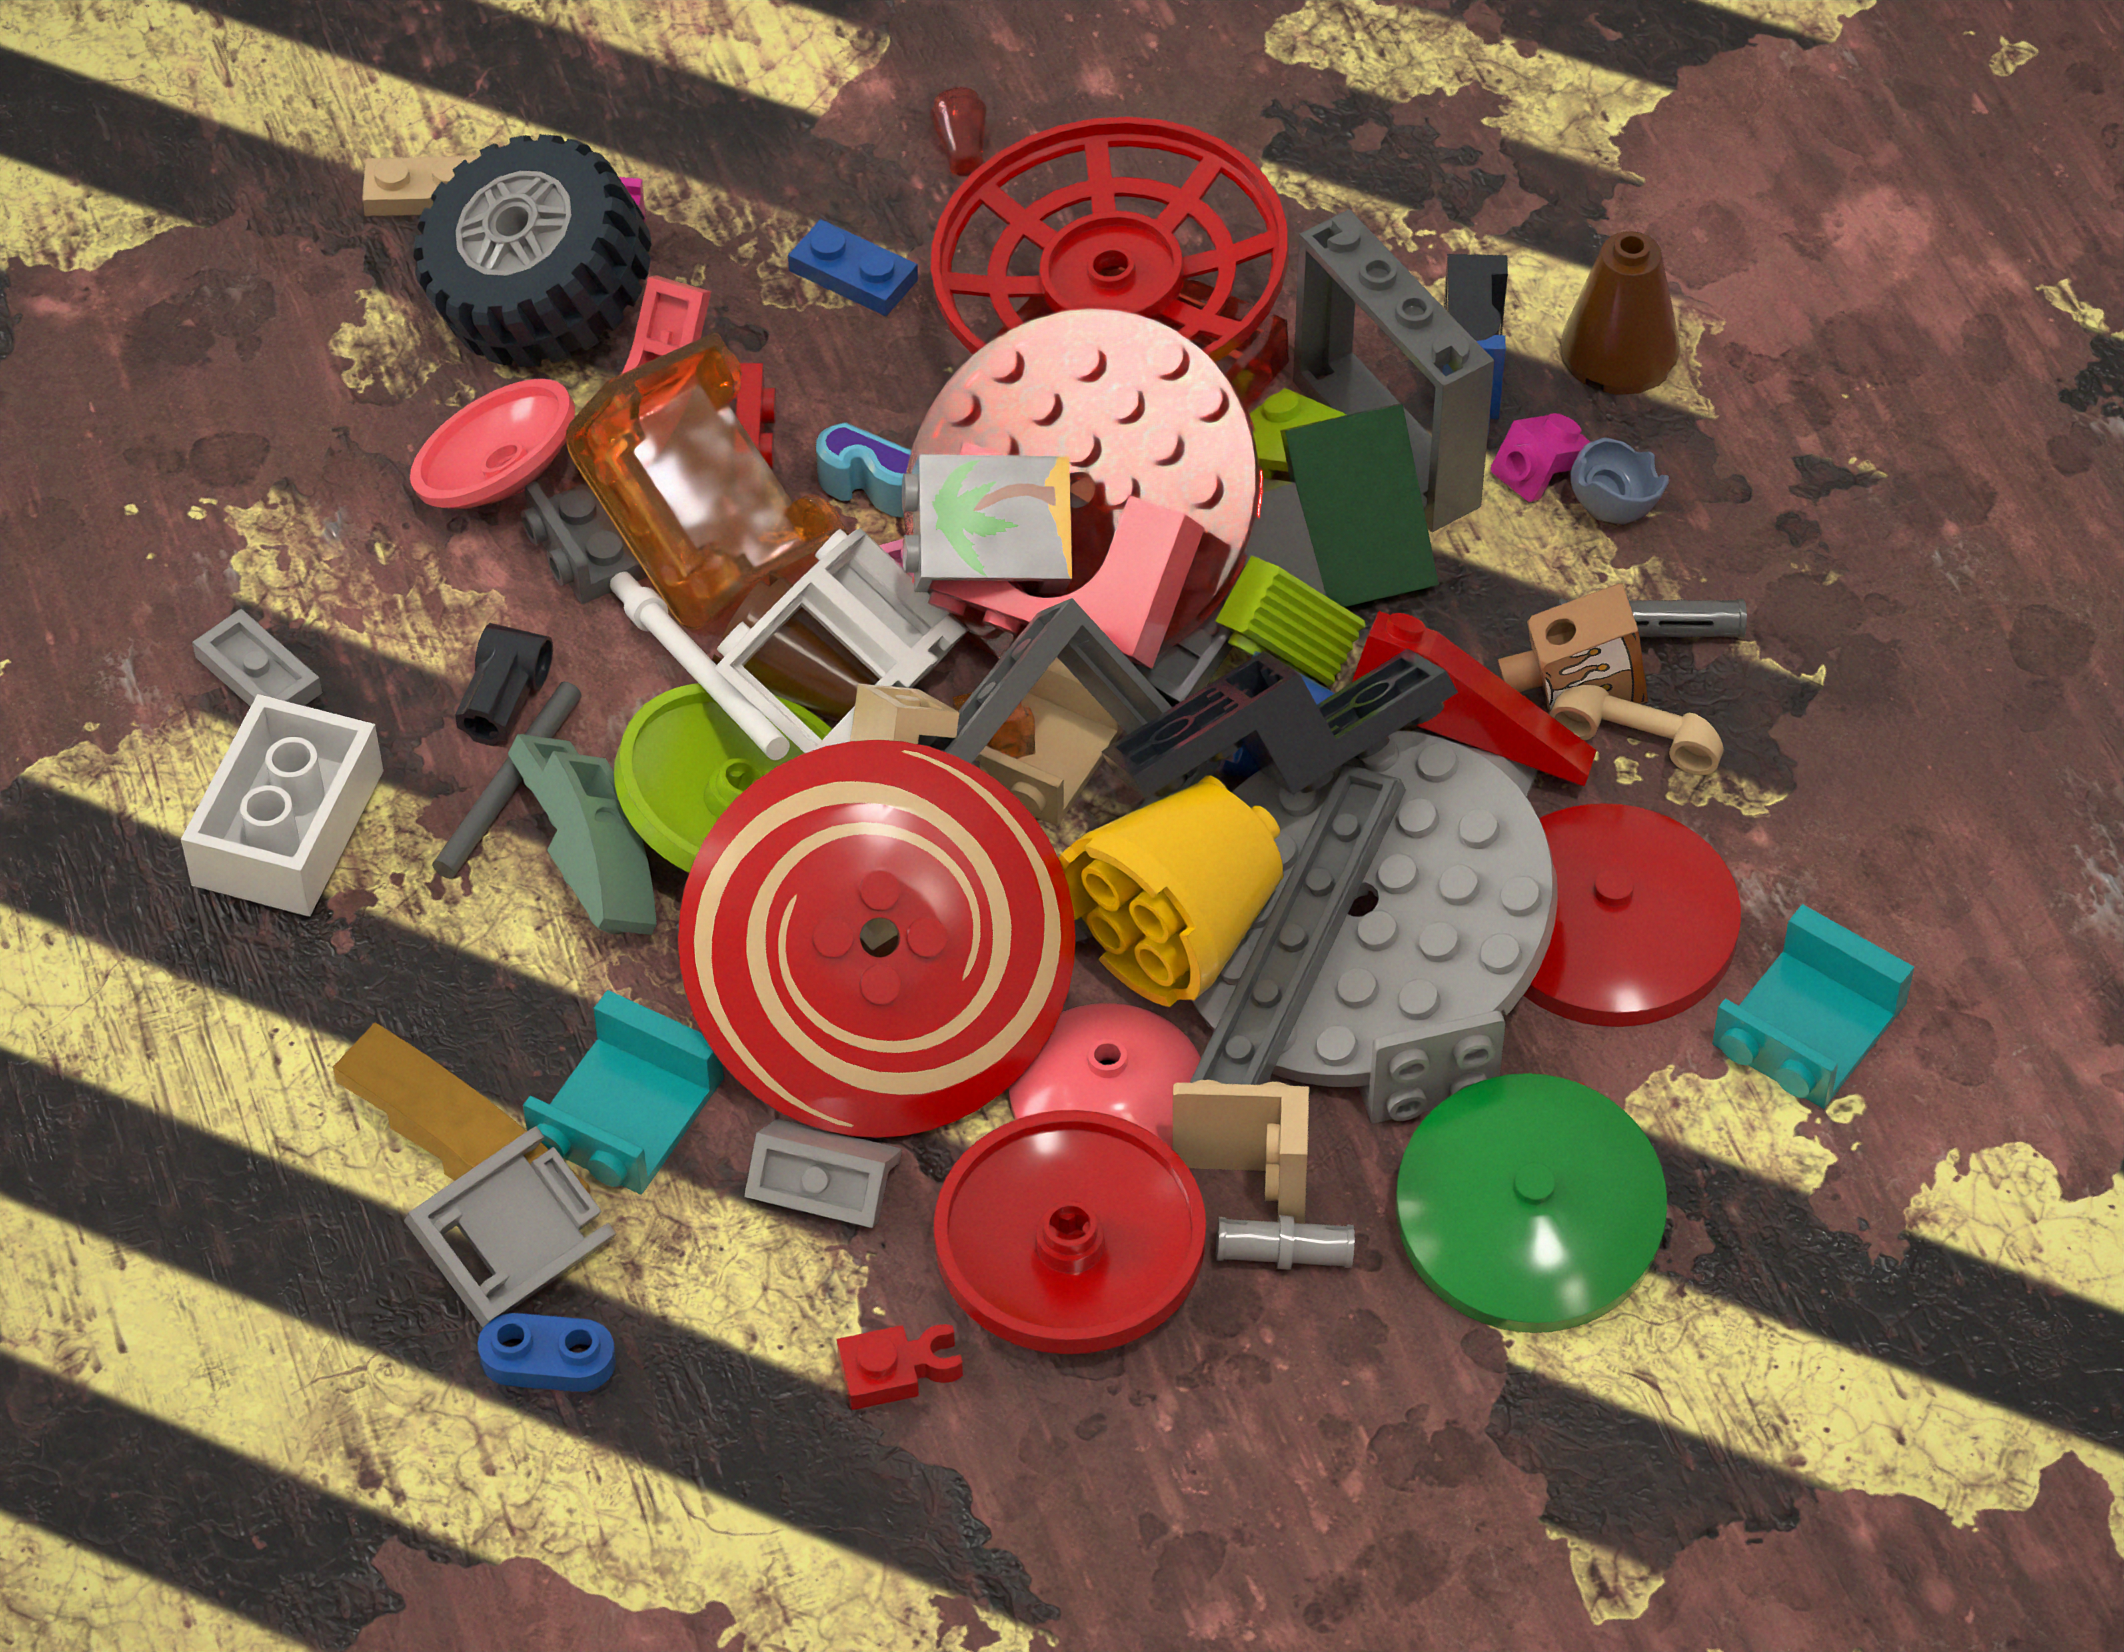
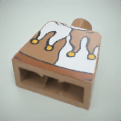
M1623 583L1612 585L1532 615L1527 621L1532 650L1497 659L1501 679L1518 692L1541 687L1549 714L1557 696L1565 690L1581 685L1602 687L1610 696L1634 703L1648 702L1639 631Z

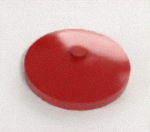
M1608 803L1586 804L1557 810L1539 818L1547 836L1553 865L1557 874L1558 903L1549 947L1537 974L1523 996L1537 1006L1563 1018L1584 1024L1607 1027L1638 1026L1665 1020L1682 1013L1705 998L1718 985L1732 963L1741 923V905L1735 881L1727 865L1713 847L1684 824L1655 811L1635 806Z
M1055 1110L1036 1113L1008 1122L989 1132L966 1150L954 1164L945 1178L935 1207V1253L943 1281L958 1305L975 1322L999 1338L1018 1346L1047 1353L1084 1354L1104 1351L1134 1341L1151 1332L1165 1322L1188 1297L1200 1273L1205 1254V1207L1197 1182L1184 1161L1167 1143L1143 1127L1119 1117L1093 1111Z

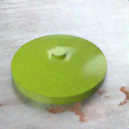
M699 683L668 690L651 699L635 713L627 725L614 762L615 789L623 812L645 842L662 857L690 873L692 864L704 839L730 804L756 780L777 766L804 754V752L775 726L789 741L790 747L788 753L783 758L778 760L770 759ZM774 695L821 740L832 730L825 722L804 707Z

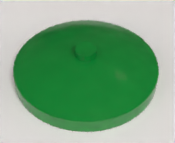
M1509 1074L1479 1081L1459 1090L1446 1098L1426 1116L1412 1135L1405 1149L1397 1179L1395 1209L1397 1226L1406 1254L1417 1273L1437 1296L1462 1314L1481 1323L1515 1332L1544 1333L1571 1329L1602 1317L1627 1299L1641 1284L1657 1256L1664 1233L1667 1216V1191L1661 1164L1649 1139L1639 1125L1612 1100L1594 1089L1565 1078L1545 1074Z

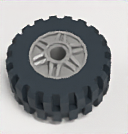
M539 134L538 140H532L529 135L509 138L508 145L499 147L493 143L479 150L481 153L480 157L470 163L465 159L453 169L455 176L447 184L442 181L431 196L434 202L432 207H424L417 226L421 235L415 236L413 258L417 262L415 273L419 285L463 345L475 355L486 356L490 362L500 365H511L514 360L519 367L541 366V360L549 359L551 363L570 359V352L580 347L585 351L600 343L597 338L608 328L614 331L624 321L625 316L622 312L627 305L634 307L643 288L638 281L639 279L646 280L648 276L651 257L647 252L650 251L652 244L650 230L644 222L645 217L611 164L602 154L593 152L589 145L576 139H567L565 142L562 136Z

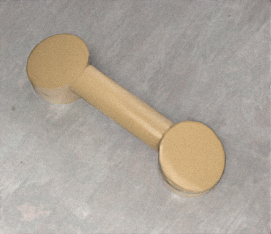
M1581 685L1563 691L1555 699L1549 714L1582 740H1588L1595 736L1602 719L1673 739L1669 751L1672 762L1683 771L1694 775L1713 773L1717 769L1723 754V744L1718 733L1699 715L1687 713L1684 716L1613 697L1604 688L1595 685Z

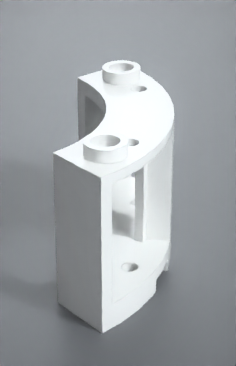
M861 528L849 535L845 534L841 529L837 530L815 554V557L820 561L751 629L742 621L717 648L724 658L714 669L804 753L825 746L849 742L855 706L821 740L743 667L801 607L880 679L875 685L913 688L922 678L930 673L969 630L952 613L928 604L931 596L929 592H914L913 577L909 573H904L903 567Z

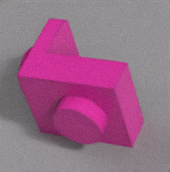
M1551 413L1545 416L1514 420L1491 465V472L1526 501H1538L1541 499L1552 475L1572 470L1579 452L1584 445L1591 441L1581 434V427L1574 420L1561 414Z

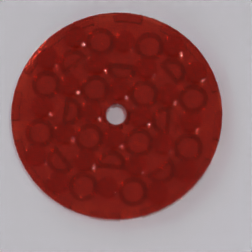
M1105 309L1072 310L1043 316L1013 328L981 348L958 369L933 401L916 436L906 474H912L919 454L959 455L963 443L966 442L1003 455L1069 456L1070 481L1073 479L1079 480L1084 477L1092 478L1095 491L1090 502L1083 507H1070L1072 580L1064 593H1039L1038 581H1020L1026 592L1034 597L1055 598L1070 594L1083 587L1096 575L1106 559L1129 495L1185 513L1201 524L1205 529L1158 655L1185 639L1199 627L1218 607L1233 586L1248 556L1244 552L1251 536L1254 520L1260 517L1263 494L1262 467L1258 464L1256 442L1253 431H1255L1254 424L1243 399L1219 365L1193 342L1177 331L1155 320L1133 313ZM904 512L906 535H913V512ZM967 606L963 616L953 614L969 629L963 637L998 659H1001L1026 628V626L1021 625L1017 635L1000 630L982 622L985 612Z

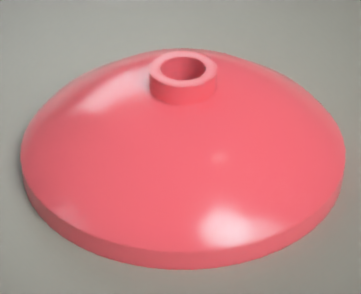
M531 379L504 386L478 398L450 417L422 446L415 457L410 472V481L413 489L426 504L446 509H466L492 504L521 493L526 485L534 482L546 471L568 439L575 416V404L566 388L557 381Z
M1097 1003L1075 1007L1061 1012L1049 1039L1036 1059L1009 1086L1010 1108L1014 1120L1036 1113L1055 1110H1084L1109 1114L1143 1127L1173 1149V1085L1179 1082L1190 1083L1201 1057L1190 1039L1178 1027L1151 1011L1117 1003ZM1104 1060L1115 1061L1116 1063L1112 1065H1103L1099 1062Z

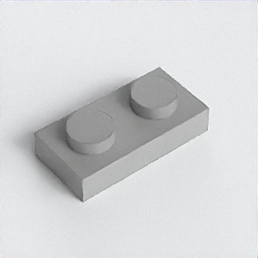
M239 609L192 642L195 657L250 707L257 694L305 706L322 694L319 677L242 609Z

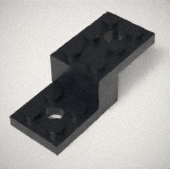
M1407 648L1319 704H1316L1300 673L1263 651L1101 752L1113 773L1144 798L1152 794L1155 797H1160L1173 792L1187 781V772L1207 760L1209 762L1221 761L1237 752L1243 744L1259 771L1292 795L1299 791L1301 793H1309L1330 782L1335 776L1333 770L1354 757L1356 759H1364L1382 750L1390 741L1388 736L1408 723L1410 725L1422 724L1437 716L1444 709L1443 702L1457 694L1458 691L1446 670Z

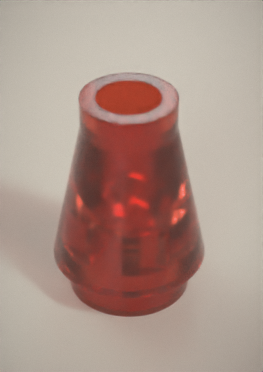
M966 87L950 88L938 94L934 100V107L930 112V119L949 160L950 171L957 176H970L973 171L984 164L983 144L987 108L985 103L979 99L977 92Z

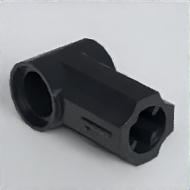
M494 623L486 625L476 650L475 673L455 714L457 728L467 733L474 742L494 746L500 740H507L530 690L539 691L547 679L553 657L552 638Z

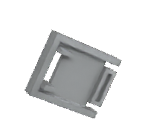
M537 1126L528 1130L408 1212L404 1220L482 1328L494 1318L507 1314L606 1245L617 1234L609 1223L598 1228L586 1238L580 1233V1229L599 1216L601 1209L554 1147L536 1158L531 1164L528 1163L523 1155L534 1150L545 1138ZM455 1226L459 1228L493 1274L480 1287L442 1236Z

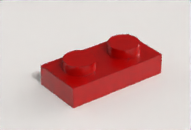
M739 363L734 442L737 494H761L762 470L774 468L773 433H765V424H776V388H765L763 363Z

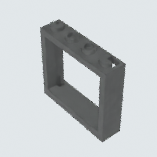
M1348 209L1299 234L1293 382L1306 397L1347 415L1401 404L1353 353L1356 302L1436 387L1432 437L1404 408L1427 527L1431 532H1434L1481 507L1494 359L1359 218ZM1448 364L1454 373L1445 376L1438 368ZM1321 375L1326 376V377H1324V378H1322V379H1320V380H1317V379H1316L1317 377H1319V376H1321Z
M1071 598L1042 610L1035 615L959 709L956 738L937 737L930 747L972 763L1056 657L1128 735L1172 707L1078 603ZM1209 760L1203 762L1187 772V781L1178 789L1160 797H1155L1153 794L1148 796L1138 810L1198 783L1205 776H1212L1222 762H1209ZM1080 917L1078 920H1074L1075 942L1080 941L1082 944H1086L1093 934L1083 918Z

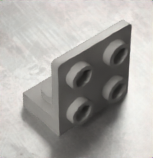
M1501 1011L1487 1012L1374 1039L1370 1085L1358 1086L1371 1124L1391 1119L1396 1121L1413 1119L1423 1112L1433 1110L1446 1098L1467 1086L1500 1076L1505 1021Z

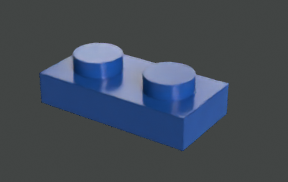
M822 219L813 226L788 254L790 272L884 316H887L918 281L917 263Z

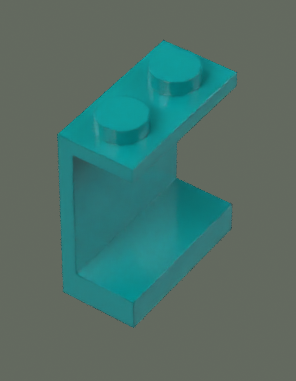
M1802 904L1788 921L1783 952L1739 1006L1726 998L1719 1005L1712 1045L1721 1049L1735 1063L1748 1065L1778 1082L1787 1093L1798 1098H1806L1825 1109L1906 1006L1914 966Z
M607 990L593 1008L597 1040L550 1104L533 1096L527 1098L523 1104L526 1129L528 1131L537 1126L545 1136L541 1143L549 1150L554 1147L562 1158L589 1170L603 1184L611 1187L621 1185L642 1195L723 1081V1064L719 1061L701 1032Z

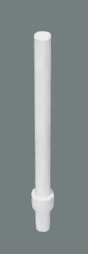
M628 572L616 574L610 581V588L624 603L625 613L639 629L650 631L770 759L778 760L783 758L789 751V741L762 712L714 669L716 664L668 615V606L653 589L642 587Z

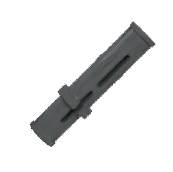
M1628 598L1639 631V637H1737V639H1744L1746 634L1747 609L1744 599L1629 600ZM1558 599L1557 606L1572 600Z

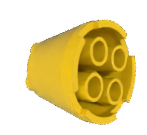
M1205 776L1198 783L1083 834L1058 857L1069 886L1074 920L1082 917L1095 939L1106 950L1098 960L1134 992L1152 1002L1167 1007L1172 1006L1178 999H1192L1195 1001L1213 985L1284 876L1281 855L1274 841L1280 835L1279 825L1275 818L1261 806L1255 805L1250 808L1239 797L1228 791L1220 780L1213 776Z

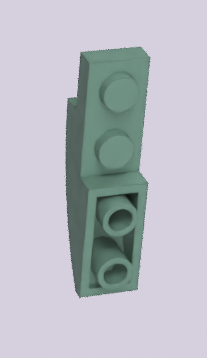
M517 734L508 755L524 778L525 785L532 790L549 816L550 823L557 829L547 851L563 874L565 882L573 889L588 912L591 922L598 929L611 934L630 932L652 935L657 925L650 869L643 840L623 812L615 789L614 771L607 759L579 755L570 741Z

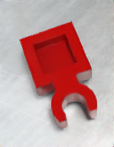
M940 1324L932 1326L925 1330L919 1339L907 1341L903 1325L836 1339L837 1353L852 1410L918 1397L917 1379L926 1377L937 1383H949L963 1376L961 1355L948 1358H940L934 1355L938 1350L955 1347L953 1325Z

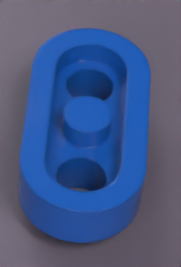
M509 1313L498 1316L486 1324L478 1338V1351L484 1373L492 1381L505 1386L586 1392L606 1383L612 1376L616 1366L614 1342L610 1332L602 1324L589 1319ZM512 1339L523 1340L519 1345L514 1347H505L501 1345L505 1341ZM576 1344L590 1346L588 1350L581 1353H574L569 1350Z

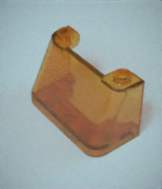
M717 331L609 379L569 423L566 430L568 452L576 467L674 617L680 624L692 630H698L737 609L760 580L770 586V572L775 571L788 578L817 560L815 554L837 530L841 529L845 534L849 535V532L840 520L837 510L820 496L808 494L794 502L791 501L736 417L729 404L737 396L741 388V366L736 356L729 351Z

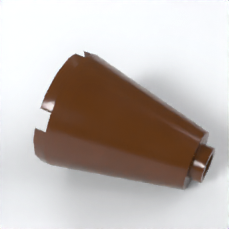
M1625 231L1616 233L1604 242L1562 333L1561 350L1566 367L1577 380L1586 384V378L1603 384V392L1614 395L1639 394L1658 387L1667 379L1668 371L1674 364L1676 366L1679 358L1680 340L1661 249L1654 239L1640 232Z
M770 572V586L760 580L752 588L737 609L721 638L725 639L742 621L751 629L794 585L777 572ZM803 607L743 666L773 695L796 703L816 716L838 723L855 706L858 684L875 685L880 680ZM714 654L712 661L717 665L722 659Z

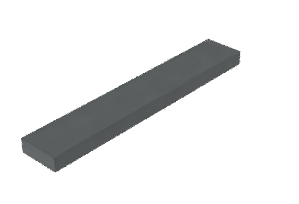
M1348 764L1342 765L1190 1083L1199 1080H1214L1222 1084L1261 1085L1268 1082L1406 792L1401 779Z

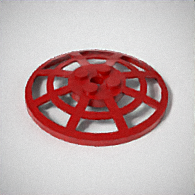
M1139 117L1093 118L1063 124L1028 136L998 152L973 171L952 195L939 218L931 244V276L938 308L951 332L971 354L992 369L1024 384L1055 392L1083 395L1125 394L1164 386L1194 375L1225 358L1247 340L1269 315L1283 288L1289 263L1288 228L1281 201L1265 174L1246 155L1222 139L1194 127L1161 119ZM1136 147L1158 149L1187 156L1200 163L1180 189L1168 183L1146 178L1112 177L1108 148ZM1085 151L1088 181L1078 182L1055 190L1036 200L1027 208L1022 207L1001 189L1003 185L1014 177L1039 164L1067 154ZM1220 174L1235 182L1253 201L1265 222L1267 232L1233 244L1231 234L1222 219L1208 204L1202 201V198ZM1115 197L1144 198L1164 203L1167 206L1156 219L1140 213L1116 211ZM1091 200L1093 214L1076 219L1058 232L1042 222L1047 217L1064 208ZM983 204L1008 225L1001 233L992 250L988 264V276L952 272V260L959 237L971 216ZM1189 216L1207 233L1215 250L1182 257L1180 245L1173 234ZM1024 238L1043 250L1040 260V276H1006L1011 257ZM1271 253V270L1267 286L1254 307L1241 322L1218 316L1232 293L1236 278V265ZM1119 267L1126 269L1123 273L1113 277L1098 274L1102 269L1113 270ZM1218 271L1215 289L1202 310L1177 300L1182 290L1184 279ZM953 294L990 297L992 307L1000 322L1019 342L999 353L980 340L965 325L956 308ZM1044 297L1055 316L1036 331H1033L1016 314L1009 298ZM1159 317L1183 327L1163 340L1144 347L1133 348L1131 330L1145 326ZM1076 328L1090 332L1107 333L1110 352L1082 351L1056 343ZM1199 334L1219 339L1186 358L1158 368L1136 372L1135 363L1148 361L1170 353L1192 341ZM1042 354L1051 359L1074 365L1111 366L1112 375L1082 376L1061 374L1028 366L1025 363Z

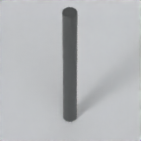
M561 682L524 735L552 739L582 696L580 690L572 683ZM509 756L432 863L434 870L439 875L448 879L454 878L524 779Z

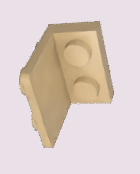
M1214 1080L1175 1083L1173 1085V1150L1180 1156L1187 1167L1266 1171L1265 1201H1278V1219L1280 1215L1293 1216L1294 1223L1305 1224L1309 1087L1289 1086L1281 1082H1267L1261 1085L1222 1084Z

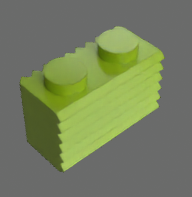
M1252 555L1215 620L1216 623L1233 632L1228 643L1251 657L1255 651L1260 653L1265 651L1302 675L1327 686L1335 683V675L1341 672V664L1347 661V653L1353 650V642L1359 639V631L1365 628V621L1279 566Z

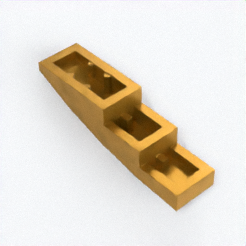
M376 1022L333 1066L336 1083L386 1112L390 1129L441 1159L444 1174L454 1181L527 1132L526 1129L482 1094L432 1058ZM540 1143L534 1150L523 1156L531 1164L532 1161L549 1149L543 1143ZM572 1170L586 1191L590 1193V1185Z

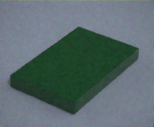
M1403 404L1389 405L1280 430L1290 481L1296 484L1326 597L1342 607L1439 585Z

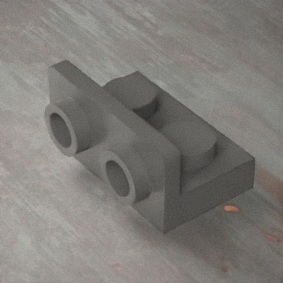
M593 480L548 499L536 481L524 487L527 509L521 511L520 516L526 534L534 545L542 542L547 550V560L556 581L560 586L569 584L581 604L613 592L610 588V581L618 573L628 572L636 581L648 577L646 560Z

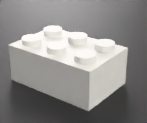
M257 694L181 838L191 885L310 917L383 773L375 724Z

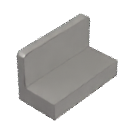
M776 1119L756 1133L744 1197L873 1228L879 1223L888 1172L900 1163L902 1149Z

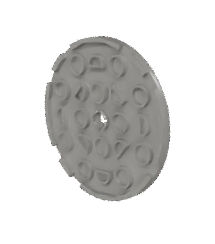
M1395 731L1388 736L1390 739L1389 743L1376 754L1364 759H1356L1354 757L1344 763L1399 778L1402 780L1406 792L1355 897L1356 899L1360 896L1368 895L1369 891H1372L1374 896L1378 897V904L1373 911L1361 917H1353L1347 914L1276 1063L1273 1074L1301 1083L1328 1087L1370 1085L1373 1040L1377 1037L1497 1010L1507 1015L1526 992L1542 964L1553 933L1558 903L1557 874L1553 865L1547 836L1531 803L1520 788L1500 768L1485 757L1443 738L1416 732ZM1342 765L1333 770L1335 776L1330 782L1309 793H1301L1299 791L1292 795L1261 771L1253 774L1232 792L1250 808L1255 805L1261 806L1275 818L1279 825L1280 835L1274 841L1281 855L1284 876L1213 985L1195 1001L1191 999L1207 1026H1210L1214 1031Z

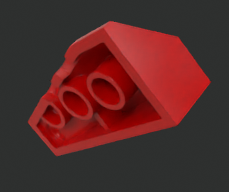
M1381 611L1378 612L1368 634L1352 682L1408 648L1446 670L1458 691L1457 694L1443 702L1444 709L1437 716L1416 726L1585 787L1597 752L1595 748L1442 634L1426 628L1424 623L1416 617L1404 613H1393L1390 615Z

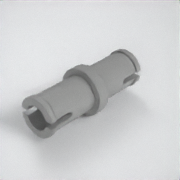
M1282 1215L1279 1216L1278 1222L1235 1220L1218 1217L1216 1261H1223L1225 1259L1276 1262V1269L1290 1270L1292 1263L1352 1268L1355 1241L1354 1225L1338 1226L1294 1223L1293 1216Z

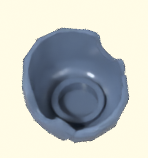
M1606 437L1584 445L1571 470L1573 492L1587 512L1596 520L1621 525L1638 521L1645 517L1659 501L1669 483V476L1661 475L1658 477L1655 470V455L1652 452H1635L1625 442Z

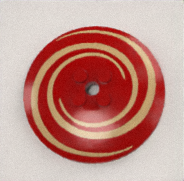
M892 740L849 741L825 746L801 754L777 766L751 784L723 812L704 839L692 864L684 888L678 927L679 965L684 990L692 1014L705 1040L719 1061L734 1078L758 1099L778 1112L801 1123L849 1136L877 1138L906 1136L930 1131L953 1123L979 1110L1012 1085L1036 1059L1061 1015L1070 988L1076 941L1074 910L1061 862L1049 838L1035 817L1021 801L998 780L957 756L929 746ZM871 919H886L897 930V946L886 957L871 956L861 945V930Z

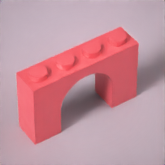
M964 442L959 455L1003 454ZM1129 495L1103 565L1096 575L1080 589L1061 597L1040 598L1029 595L1020 581L932 580L927 591L931 593L928 604L959 616H963L966 606L985 612L982 622L1017 635L1020 626H1027L1038 612L1073 598L1130 662L1153 669L1205 527L1185 513Z

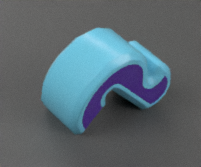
M943 412L924 437L921 447L917 452L846 422L828 427L819 434L816 440L818 482L827 494L841 501H849L855 489H863L877 509L890 516L913 518V512H903L902 509L903 474H912L919 454L959 455L965 442L961 424L950 414Z

